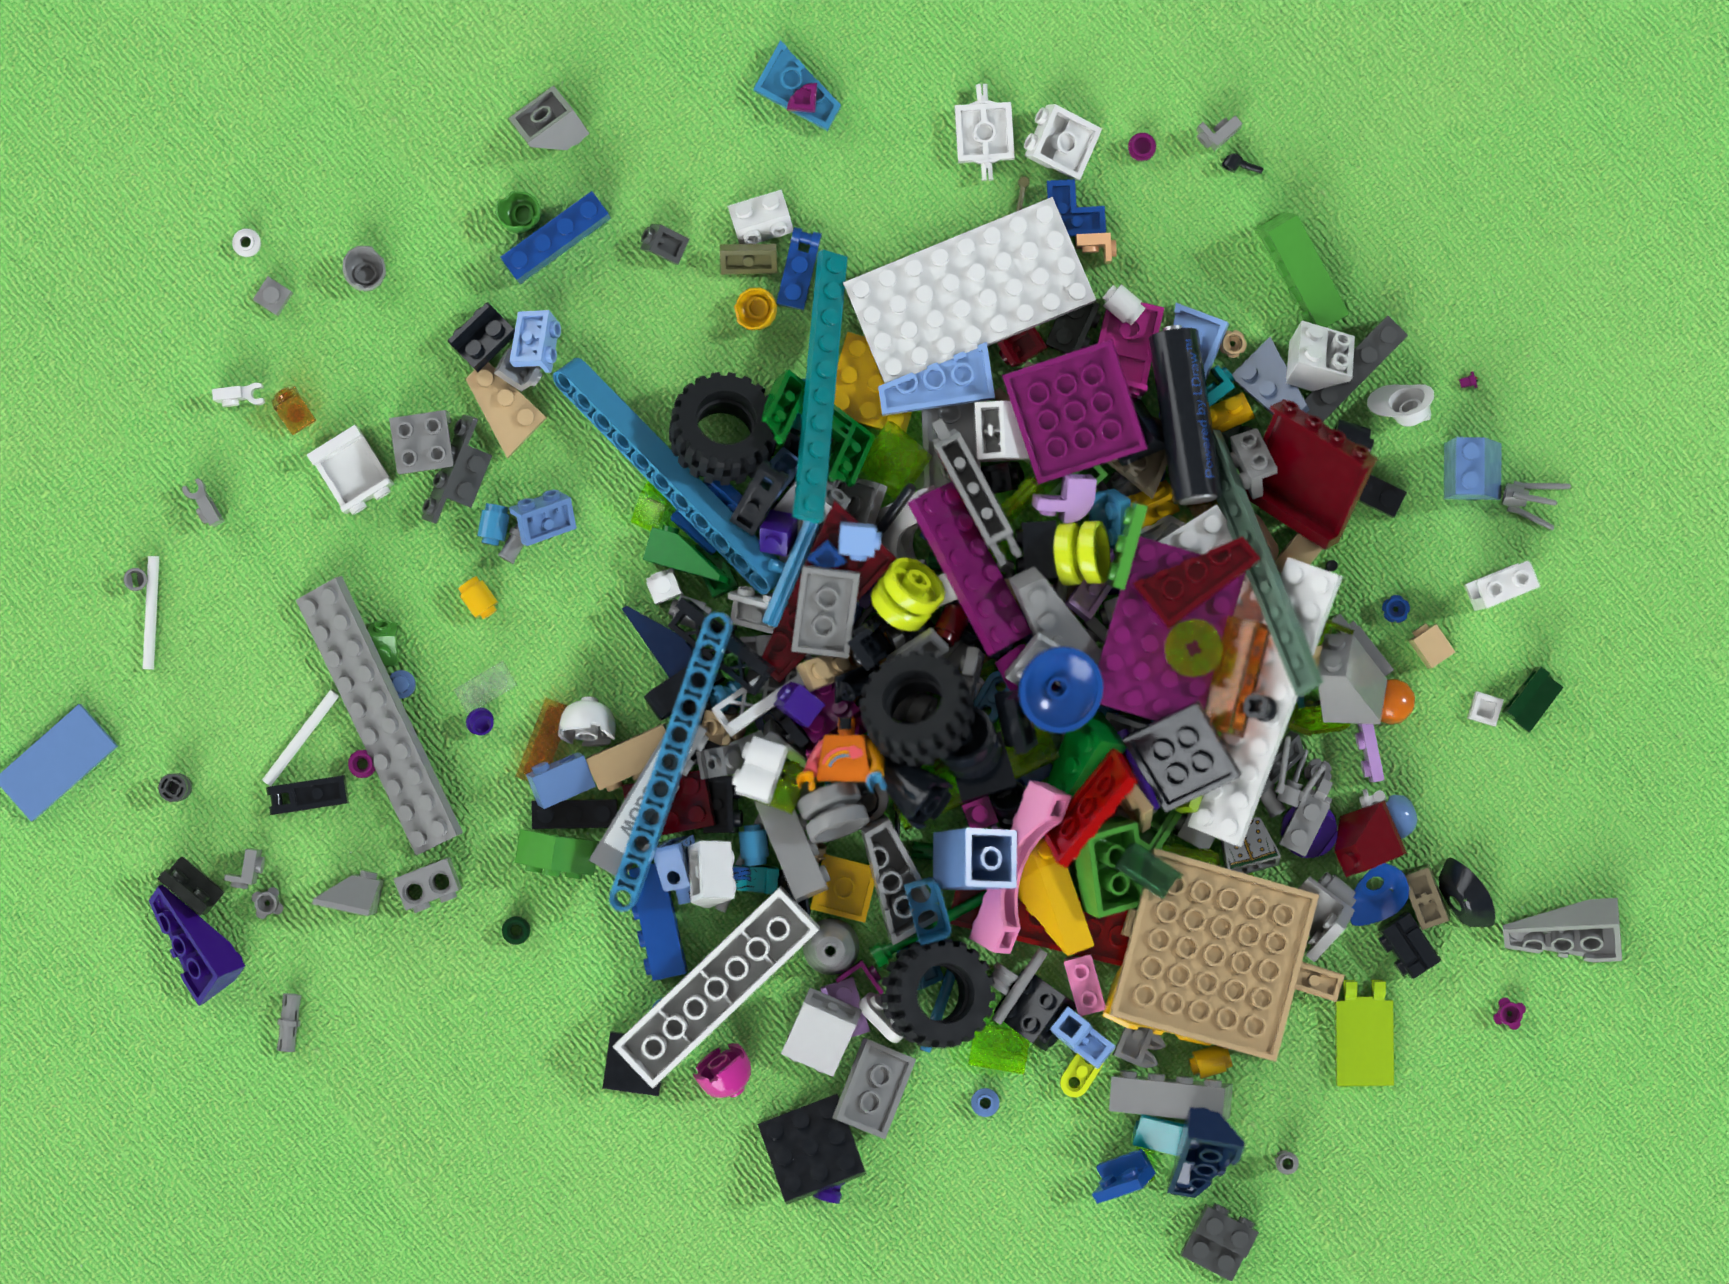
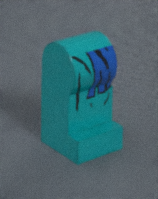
M733 865V878L736 881L737 891L772 894L777 890L778 868L761 865Z

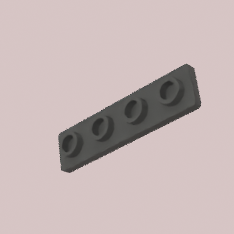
M464 414L457 421L454 428L455 436L451 443L454 466L441 468L435 475L432 493L423 504L422 519L436 524L447 498L467 507H472L492 458V455L468 445L478 422L477 418Z

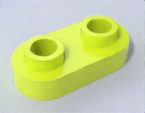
M1075 1053L1060 1077L1061 1089L1070 1097L1082 1096L1088 1090L1103 1064L1097 1069L1092 1064L1086 1063L1084 1058L1078 1053ZM1077 1077L1079 1084L1076 1087H1071L1069 1085L1070 1078Z

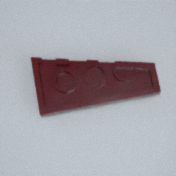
M1242 536L1213 548L1205 554L1187 559L1172 568L1161 570L1146 579L1135 581L1133 586L1169 630L1260 562L1261 558Z

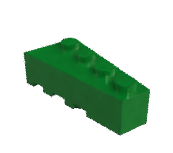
M1096 711L1093 717L1083 726L1065 733L1046 783L1073 797L1112 748L1123 754L1127 747L1102 712Z

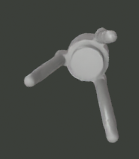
M1514 481L1513 484L1507 483L1502 498V505L1508 506L1507 511L1517 513L1541 526L1553 530L1554 525L1519 507H1525L1527 501L1554 506L1557 504V501L1529 495V490L1524 489H1570L1571 485L1562 483H1522Z
M1286 736L1279 781L1275 792L1279 793L1277 800L1298 807L1300 801L1305 803L1308 793L1320 778L1326 765H1320L1302 791L1303 785L1299 784L1298 780L1309 752L1307 749H1304L1305 755L1299 759L1292 781L1287 779L1285 783L1291 737Z

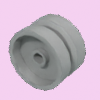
M856 782L835 783L813 791L798 801L797 806L802 819L810 820L806 825L810 842L824 843L852 834L869 823L870 819L865 806L856 804L861 798Z

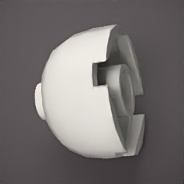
M583 697L581 701L570 704L563 711L559 723L558 736L561 740L573 744V739L584 740L582 746L587 747L608 745L611 743V739H615V718L611 710L606 705L598 702L597 698Z

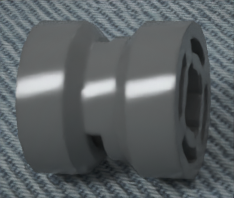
M168 774L160 780L158 790L161 797L166 801H183L191 794L192 783L184 774Z

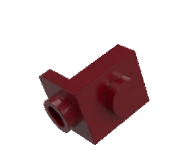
M1035 327L1016 334L1007 340L998 342V346L1001 349L999 351L1001 358L1007 365L1012 367L1022 366L1026 361L1031 360L1047 349L1046 344Z

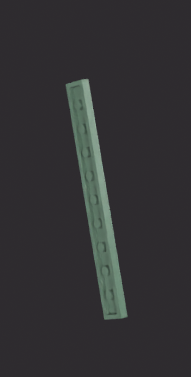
M1213 429L1223 496L1217 499V503L1227 520V527L1232 540L1243 536L1261 558L1260 562L1246 571V574L1295 695L1304 696L1324 682L1221 430Z

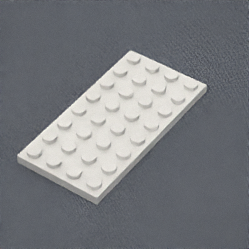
M1053 197L843 282L884 384L909 373L916 374L926 370L927 366L936 362L940 364L953 359V355L964 351L967 353L978 348L977 345L987 342V346H990L1096 302L1092 288Z

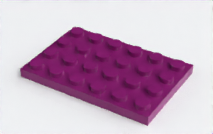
M1139 536L1124 590L1120 589L1098 663L1103 680V695L1100 705L1153 721L1163 718L1198 700L1206 711L1246 572L1168 630L1133 586V582L1146 579L1161 570L1172 568L1187 559L1195 558L1201 554Z

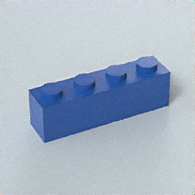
M591 191L500 258L518 283L522 284L608 222L611 217L593 191Z
M652 863L639 900L632 907L634 919H639L642 930L637 931L640 947H646L648 958L643 959L647 976L652 975V979L655 981L686 974L688 969L671 891L665 892L663 890L656 865ZM631 868L629 871V876H631L632 878H638L640 875V868Z

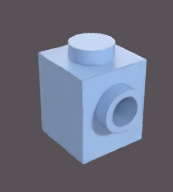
M840 521L839 554L850 555L849 559L866 561L867 556L874 557V549L879 550L881 542V532H876L875 524Z

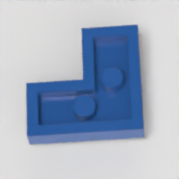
M1075 179L1046 182L1047 199L1053 197L1070 238L1075 237L1076 234L1106 233L1105 206L1077 207Z

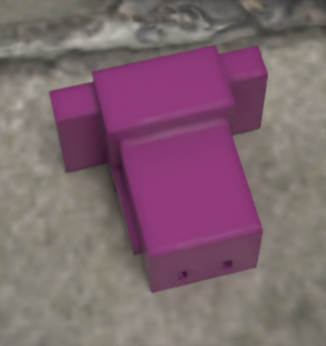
M1474 371L1470 372L1471 376L1459 379L1461 388L1473 385L1475 389L1478 388V379L1475 377Z

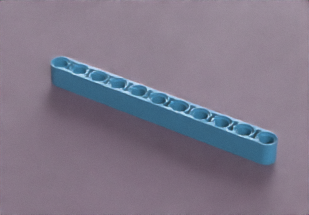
M574 358L553 374V380L558 389L757 592L767 594L777 586L781 573L768 570V563L771 559L780 560L774 554L761 552L760 540L755 535L751 536L729 521L733 512L699 478L689 474V467L686 469L682 468L678 463L679 457L673 455L672 450L586 362L580 358Z
M712 613L706 617L610 892V905L617 911H628L637 904L732 632V619L725 613ZM716 617H720L725 621V629L720 634L715 633L711 627V623ZM707 644L712 645L716 650V656L711 661H707L702 656V649ZM696 672H702L706 676V684L702 688H698L693 684L692 679ZM687 699L693 700L697 705V711L693 715L686 714L683 709V704ZM678 726L685 728L688 734L686 741L683 743L678 742L674 738V730ZM667 754H673L678 759V765L674 770L667 768L664 763ZM658 781H663L668 785L669 791L665 797L659 796L655 791V785ZM649 808L655 809L659 813V820L656 824H652L646 819V811ZM641 835L648 838L650 846L647 851H642L637 847L636 840L638 836ZM629 863H635L639 866L640 875L638 878H632L627 873ZM620 890H625L630 894L631 902L629 905H623L618 901L617 896Z

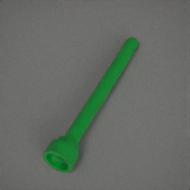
M988 889L946 911L949 923L982 905L983 896ZM938 920L923 929L929 930L934 928ZM917 933L895 945L890 942L887 945L886 943L881 945L877 943L871 946L869 950L878 967L881 968L888 964V960L893 958L892 954L918 940Z

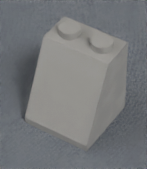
M1324 634L1318 666L1324 682L1318 686L1323 722L1380 725L1387 678L1354 635Z

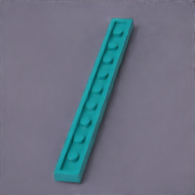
M824 249L818 252L792 516L793 518L816 524L821 523L824 519L845 292L843 282L846 281L848 259L847 256Z

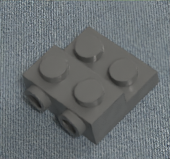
M1214 1203L1213 1207L1205 1204L1180 1255L1232 1282L1259 1232L1254 1228L1255 1223L1243 1216H1240L1237 1220L1228 1215L1229 1209L1217 1203Z

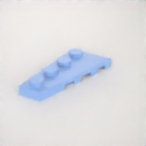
M1176 303L1173 325H1181L1182 328H1195L1198 330L1205 379H1207L1229 323Z
M987 342L977 345L978 348L965 353L963 351L953 355V359L938 364L936 362L927 366L926 370L916 374L909 373L878 386L882 416L994 400L995 393Z

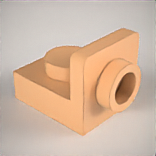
M1111 233L1076 234L1075 249H1082V253H1097L1099 248H1103L1104 264H1110L1112 257H1116V240H1111Z

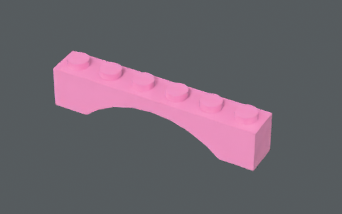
M1029 781L1028 786L1023 792V799L1018 812L1013 818V825L1011 827V830L1017 831V888L987 890L983 896L977 918L973 922L969 939L993 953L1011 954L1021 928L1018 916V890L1024 865L1039 840L1048 831L1062 822L1072 797L1071 795L1048 783Z

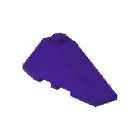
M163 884L158 886L151 896L149 903L161 931L164 934H168L171 939L173 949H170L172 957L179 958L184 973L180 974L182 980L200 1006L234 982L244 969L245 964L241 955L235 951L228 940Z

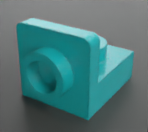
M1217 365L1211 370L1220 385L1217 386L1213 382L1207 387L1209 406L1235 388L1232 383L1235 379L1226 367L1221 369Z

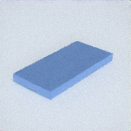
M78 704L0 773V787L28 819L34 821L113 752L118 745L84 706Z

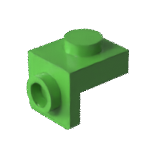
M380 620L370 623L368 632L384 666H397L398 623Z

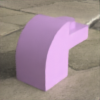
M1089 474L1062 476L1061 494H1033L1032 506L1041 515L1056 516L1057 512H1059L1058 518L1063 523L1076 522L1086 516L1091 510L1095 500L1097 480Z

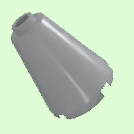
M827 918L816 922L820 929L803 945L806 961L814 970L822 974L837 975L845 972L855 963L859 954V939L856 932L849 924L840 919ZM830 945L834 946L836 953L829 955L825 953V948Z

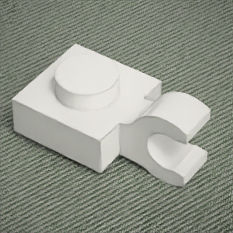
M252 383L249 386L243 387L234 386L212 389L213 401L222 403V407L238 406L241 400H248L254 405H262L265 403V399H255L253 392L264 387L260 383Z

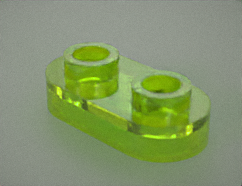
M1321 705L1302 708L1296 713L1294 718L1297 730L1305 735L1342 731L1352 724L1323 722Z

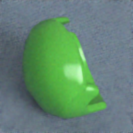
M511 191L507 197L497 201L495 214L500 224L509 232L522 234L532 230L539 223L541 208L537 199L528 192Z

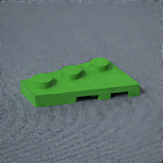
M1133 502L1131 508H1126L1123 517L1125 527L1122 535L1118 536L1116 542V554L1109 567L1107 585L1125 589L1148 506Z

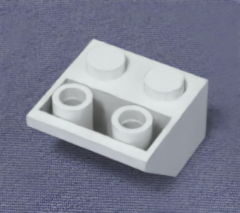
M1301 320L1289 342L1286 384L1316 391L1351 381L1355 336Z
M1011 401L975 402L977 460L981 462L1029 460L1030 458Z
M698 841L689 845L688 862L691 903L702 908H711L734 899L736 881L733 878L734 853L731 850V842Z

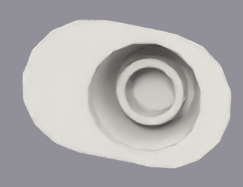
M1425 384L1386 385L1370 394L1367 399V406L1376 415L1393 417L1398 424L1403 426H1414L1423 421L1430 420V404L1434 399V391Z

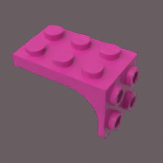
M1141 302V305L1145 307V310L1132 325L1127 322L1123 323L1106 309L1098 343L1110 339L1113 340L1130 395L1134 398H1137L1139 395L1143 396L1147 392V381L1152 362L1149 337L1159 332L1165 309L1164 307Z

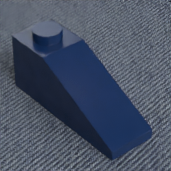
M628 606L622 608L669 678L689 666L695 649L676 632Z

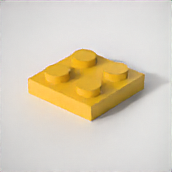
M824 854L823 857H826V859L822 860L821 865H825L831 879L826 882L829 890L813 896L810 909L865 923L875 885L870 865Z

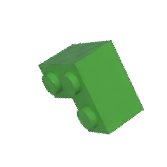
M520 829L515 863L526 865L525 870L530 872L542 873V869H544V875L560 877V873L565 872V877L582 879V874L594 875L596 864L589 861L598 846L599 841Z

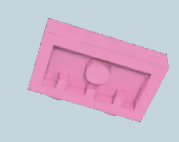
M1089 954L1078 958L1076 956L1065 958L1064 965L1078 1015L1084 1016L1103 1011L1105 1002L1092 956Z

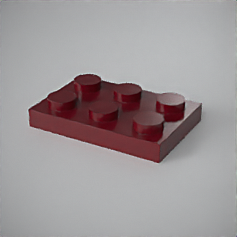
M699 770L688 772L687 776L682 775L679 782L680 787L674 796L661 836L716 825L708 778L701 780ZM635 783L622 786L625 799Z

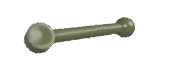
M1025 176L1021 177L1018 181L1020 191L1016 212L1023 208L1025 189L1029 186V179Z

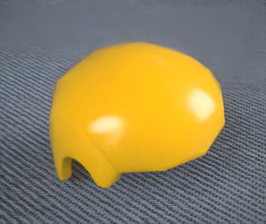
M761 287L749 288L742 292L734 305L736 321L748 330H763L770 326L777 314V305L772 293Z

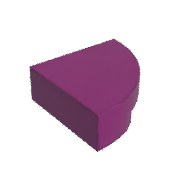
M809 83L799 88L789 99L787 111L815 113L817 83Z

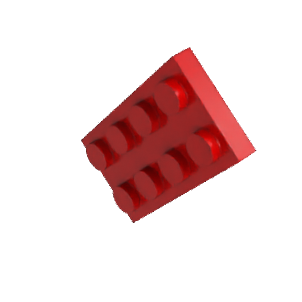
M1112 748L1070 799L1062 822L1043 836L1056 862L1065 868L1072 860L1079 856L1081 849L1097 834L1099 827L1108 817L1113 815L1119 803L1126 795L1132 792L1135 784L1138 782L1122 753Z

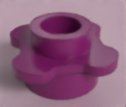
M1506 997L1501 998L1498 1002V1012L1493 1016L1494 1022L1499 1025L1502 1023L1506 1024L1512 1030L1518 1029L1521 1025L1520 1021L1526 1011L1525 1005L1523 1003L1516 1004L1510 1002ZM1508 1011L1512 1012L1511 1016L1507 1015Z

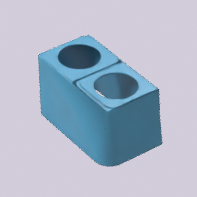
M933 877L905 884L904 887L919 943L924 945L947 938L951 933V927L940 886ZM927 884L931 889L930 898L923 903L914 901L911 896L912 888ZM925 910H932L938 916L937 925L929 930L923 929L918 923L919 915Z

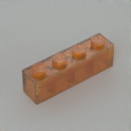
M1228 615L1204 708L1218 733L1244 738L1249 719L1244 712V700L1247 696L1256 692L1270 636L1267 624Z

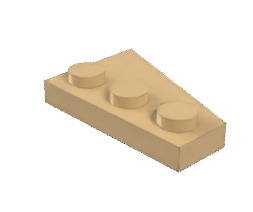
M488 362L479 372L474 370L466 378V381L506 457L509 458L547 418L515 387L495 375V368Z

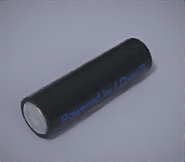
M1181 325L1167 326L1163 328V331L1151 335L1149 343L1172 500L1175 505L1206 503L1221 498L1223 493L1199 332L1195 328H1182Z

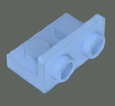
M549 310L518 312L509 361L513 367L540 366L545 373L552 372L553 363L557 359L556 344L557 338L561 335V325Z

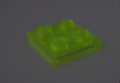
M887 421L874 440L861 470L874 482L887 486L886 492L895 500L907 483L914 484L933 456L893 421Z

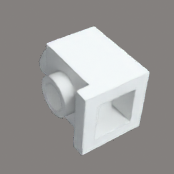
M673 569L662 570L646 578L647 586L656 605L683 595Z

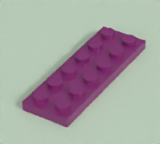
M951 481L908 502L915 519L987 655L989 656L1031 634L1032 631L953 482Z

